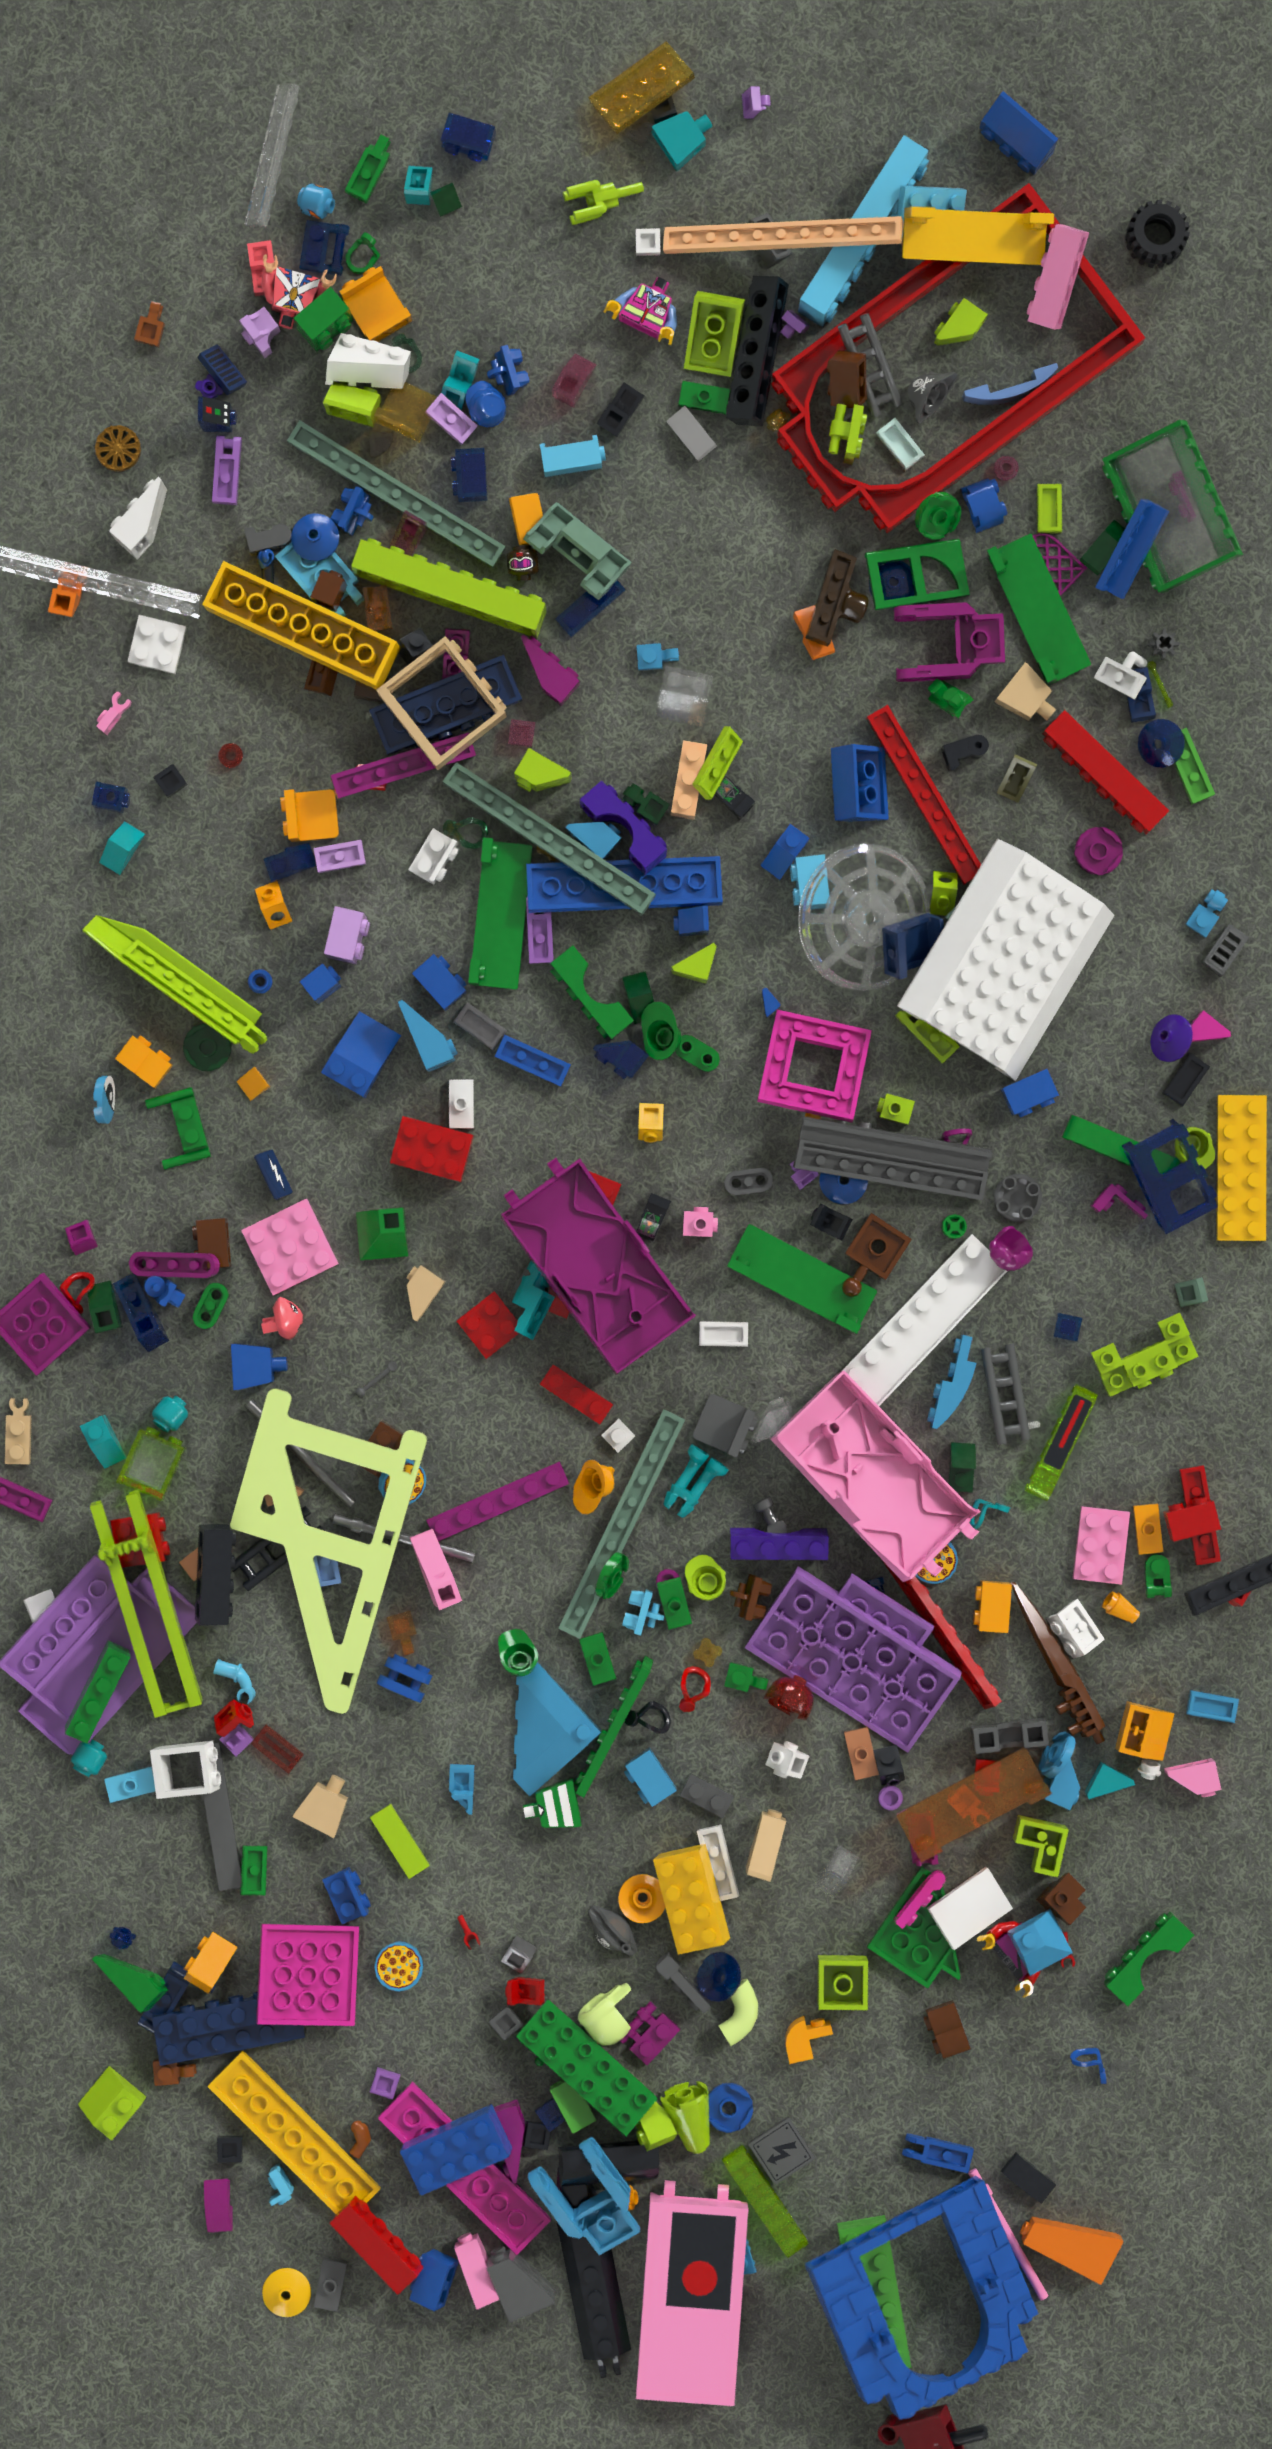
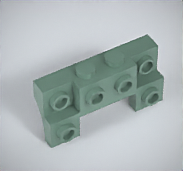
M557 502L548 509L523 538L541 554L552 546L586 573L587 576L582 580L580 586L598 600L626 573L632 563Z

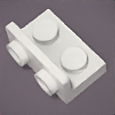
M433 828L408 870L432 885L436 881L441 882L447 872V869L444 867L448 860L453 862L460 850L457 848L458 842Z
M1078 1599L1073 1600L1058 1613L1047 1618L1051 1630L1059 1637L1065 1651L1073 1659L1086 1655L1105 1640Z

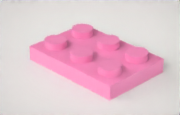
M1081 1506L1073 1579L1122 1585L1130 1512Z

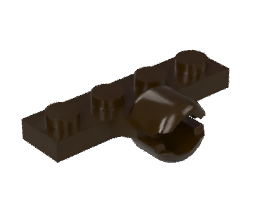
M836 549L832 552L805 637L806 639L828 647L831 643L838 618L859 623L864 617L869 599L866 595L853 591L849 587L857 557Z

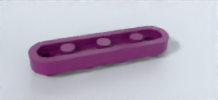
M144 1251L134 1253L129 1260V1268L137 1276L211 1278L218 1273L220 1267L218 1258L211 1253ZM143 1260L146 1261L145 1268L142 1266ZM208 1261L211 1265L210 1269L207 1268Z

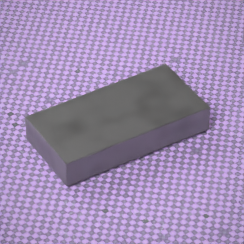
M468 1002L453 1021L492 1050L507 1031Z

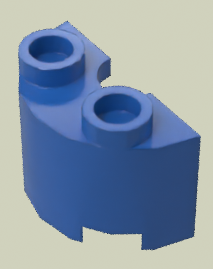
M987 478L960 488L976 533L1004 522L1003 517L1008 515L1007 509L1003 501L999 502L997 496L999 487L995 479L989 480Z

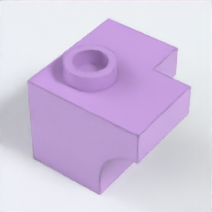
M263 307L252 315H246L239 321L244 330L241 333L243 338L249 345L254 343L262 356L266 358L272 353L270 348L272 338L281 331L278 324L266 308Z

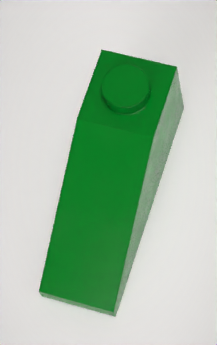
M105 1954L96 1955L92 1959L140 2013L149 2011L168 1991L164 1985L165 1981L156 1973Z

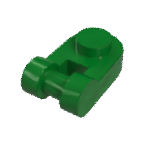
M1161 1554L1150 1555L1146 1559L1144 1566L1146 1598H1155L1158 1595H1163L1164 1598L1172 1597L1169 1561ZM1162 1578V1586H1154V1579Z

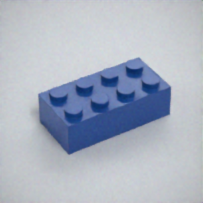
M490 2104L405 2142L400 2153L422 2196L508 2158L513 2147L493 2105Z

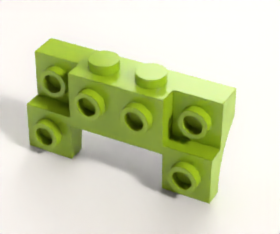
M1180 1312L1156 1322L1164 1340L1121 1359L1114 1343L1090 1352L1109 1397L1131 1387L1137 1386L1138 1389L1152 1384L1150 1379L1157 1376L1160 1379L1174 1374L1172 1369L1199 1357Z

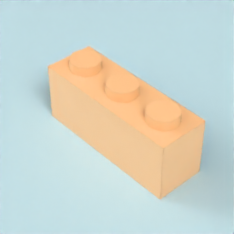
M683 740L671 816L695 820L699 792L692 784L705 762L707 744Z

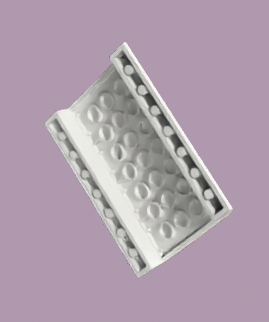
M996 839L897 1007L916 1019L927 1022L994 1065L995 1069L1016 1081L1113 919L1114 914L1104 903L1027 852L1000 839Z

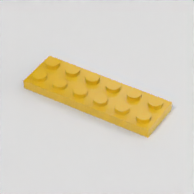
M1217 1095L1216 1241H1266L1267 1095Z

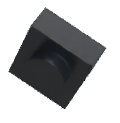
M820 1204L812 1213L810 1225L843 1241L853 1219L824 1204Z
M897 1745L873 1750L881 1785L895 1786L905 1780Z

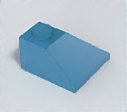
M1051 1909L1007 1931L1029 1976L1073 1953Z

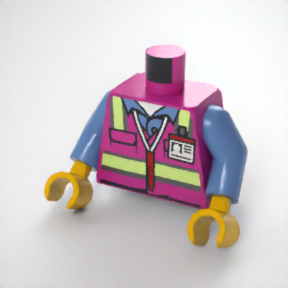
M656 277L652 287L641 283L638 288L632 287L619 295L615 300L608 301L603 312L612 311L614 313L612 319L615 320L619 313V321L657 339L659 342L662 338H667L669 340L668 345L672 344L677 327L676 308L672 305V298L665 295L669 286L668 281L661 277Z

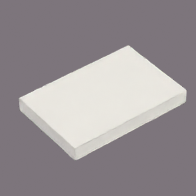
M984 1867L927 1907L953 1950L1013 1909L987 1867Z

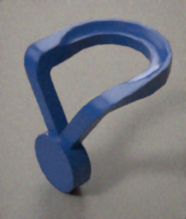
M1085 2048L1071 2053V2062L1076 2066L1088 2067L1098 2065L1101 2084H1107L1099 2049ZM1084 2054H1097V2060L1081 2062L1076 2060V2058Z

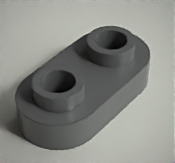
M765 1168L733 1171L726 1176L724 1186L727 1192L732 1195L760 1193L767 1191L771 1187L773 1177ZM757 1176H763L765 1183L762 1185L757 1184ZM733 1179H739L741 1181V1186L739 1188H734L732 1186Z

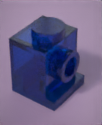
M96 781L91 805L94 808L123 813L124 808L129 807L130 794L127 793L128 789L126 787ZM109 793L115 794V799L113 801L107 800V795Z

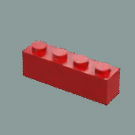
M357 2196L347 2203L329 2223L397 2295L424 2268L419 2258L415 2254H411L404 2247L402 2240L394 2236L387 2229L385 2222L377 2218L370 2211L367 2203L360 2200Z

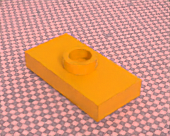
M1158 1504L1133 1506L1138 1554L1163 1552Z

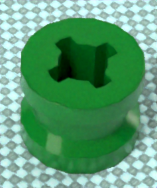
M953 1214L944 1218L941 1228L945 1236L955 1239L964 1235L967 1224L963 1217Z

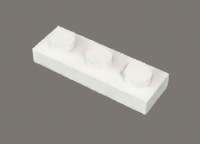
M722 1825L697 1830L700 1845L706 1843L720 1901L739 1897Z

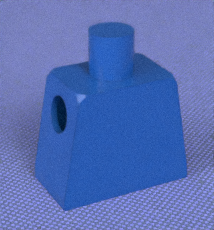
M231 1344L233 1390L274 1382V1372L288 1370L287 1357H273V1349L271 1347Z

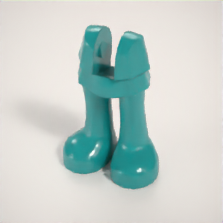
M693 1444L690 1445L687 1451L690 1459L686 1468L676 1483L671 1485L670 1491H667L663 1503L667 1509H670L678 1496L684 1499L685 1503L681 1505L677 1513L681 1518L686 1517L694 1510V1506L699 1503L698 1500L714 1477L724 1476L729 1471L725 1465L711 1457L691 1490L686 1489L696 1472L709 1457V1454Z

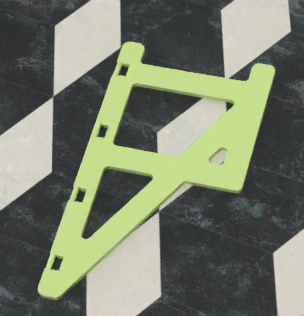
M274 1388L268 1392L230 1526L234 1530L284 1545L324 1705L330 1711L343 1714L348 1711L427 1443V1437L421 1432L407 1430L402 1436L399 1449L394 1450L292 1419L288 1416L292 1400L291 1395L286 1391ZM286 1445L298 1446L383 1472L390 1476L372 1543L366 1544L305 1524ZM406 1459L415 1460L411 1474L403 1471ZM265 1495H270L273 1499L274 1514H268L261 1510ZM386 1530L394 1531L390 1545L383 1543ZM317 1555L358 1567L363 1572L342 1644H336L333 1638L314 1563V1556ZM365 1601L373 1602L370 1616L362 1613ZM345 1672L353 1673L349 1687L341 1684Z

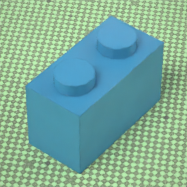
M650 1747L625 1763L627 1770L624 1773L631 1783H637L641 1789L638 1791V1794L645 1804L649 1802L653 1807L677 1791L676 1786Z

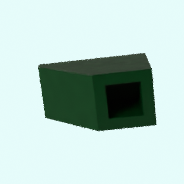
M109 1280L95 1284L88 1291L89 1311L95 1333L122 1328L123 1325L112 1281Z

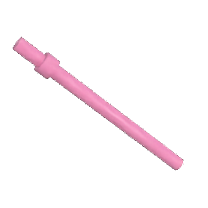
M976 2168L968 2172L970 2178L977 2176L982 2179ZM986 2184L1017 2261L1040 2301L1046 2299L1048 2294L994 2201L992 2190Z

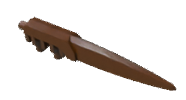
M1012 1582V1589L1020 1609L1053 1675V1679L1058 1686L1064 1687L1058 1693L1060 1696H1063L1065 1701L1057 1705L1055 1709L1059 1715L1068 1710L1071 1711L1069 1714L1071 1718L1075 1719L1076 1723L1068 1727L1067 1732L1074 1736L1081 1731L1082 1737L1092 1735L1096 1744L1104 1742L1105 1739L1100 1730L1105 1727V1724L1069 1657L1033 1603L1018 1584Z

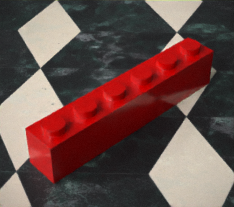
M1066 710L1042 733L1045 737L1043 739L1044 742L1051 749L1056 747L1062 753L1061 758L1069 766L1074 764L1080 770L1078 772L1079 776L1087 783L1091 781L1097 787L1096 792L1103 799L1109 798L1115 804L1113 808L1121 816L1126 814L1132 820L1130 824L1137 832L1149 833L1169 812L1145 786Z

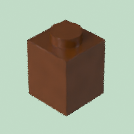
M321 570L310 596L312 601L336 612L347 588L343 575L333 570H330L329 573Z

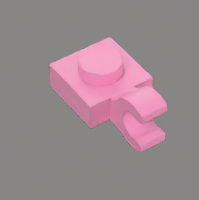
M116 692L112 697L113 707H110L108 711L104 710L97 719L99 723L96 727L106 735L109 734L122 717V713L132 703L127 699L123 705L118 704V699L121 697L119 692Z

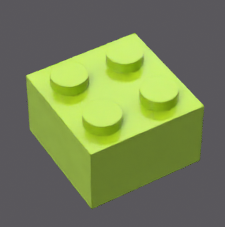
M818 1955L817 2005L819 2010H868L867 1956Z

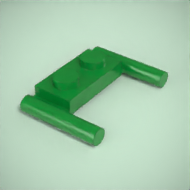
M192 1087L145 1100L147 1109L171 1103L182 1147L185 1151L183 1155L162 1160L164 1170L211 1157Z

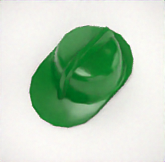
M663 1002L648 1004L641 1016L645 1050L653 1059L664 1060L669 1058L679 1047L681 1032L676 1025L674 1013L667 1004Z

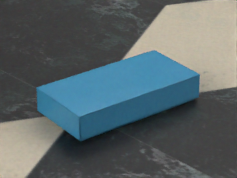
M1190 1690L1186 1714L1235 1723L1239 1699Z

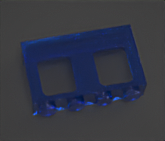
M1174 1119L1169 1120L1170 1127L1142 1142L1133 1145L1129 1141L1122 1145L1123 1151L1155 1220L1165 1234L1218 1207L1214 1200L1217 1198V1194L1211 1185L1208 1186L1205 1180L1208 1178L1207 1172L1202 1165H1198L1196 1158L1199 1155L1193 1144L1189 1145L1187 1137H1189V1133L1183 1123L1179 1124ZM1177 1138L1187 1161L1164 1173H1159L1151 1152ZM1196 1179L1205 1202L1183 1214H1178L1170 1193Z

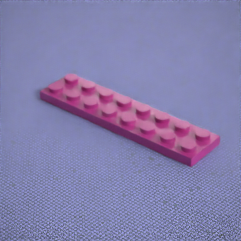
M413 2081L378 2116V2119L403 2144L452 2122ZM496 2163L446 2185L516 2255L551 2221V2217L516 2183L513 2184L510 2177L507 2178L505 2172Z

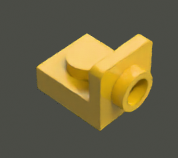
M639 1103L638 1140H644L649 1143L663 1140L664 1104Z

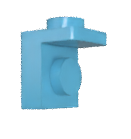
M278 2163L268 2173L270 2185L274 2190L278 2189L279 2191L271 2196L269 2200L271 2206L276 2203L279 2205L286 2203L292 2198L291 2194L294 2190L293 2184L280 2163Z

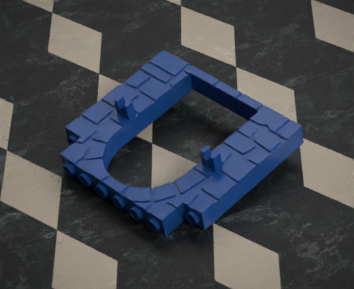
M977 2176L805 2263L859 2397L866 2404H873L882 2400L885 2395L892 2413L899 2419L912 2417L920 2408L933 2406L938 2399L955 2394L964 2385L976 2383L980 2376L997 2372L1001 2365L1008 2363V2361L1015 2362L1028 2352L1018 2324L1030 2322L1032 2317L1038 2314V2311L1000 2222L984 2180ZM938 2215L942 2217L977 2302L981 2321L977 2343L971 2354L962 2363L963 2370L948 2377L944 2374L924 2375L916 2373L904 2364L859 2256Z

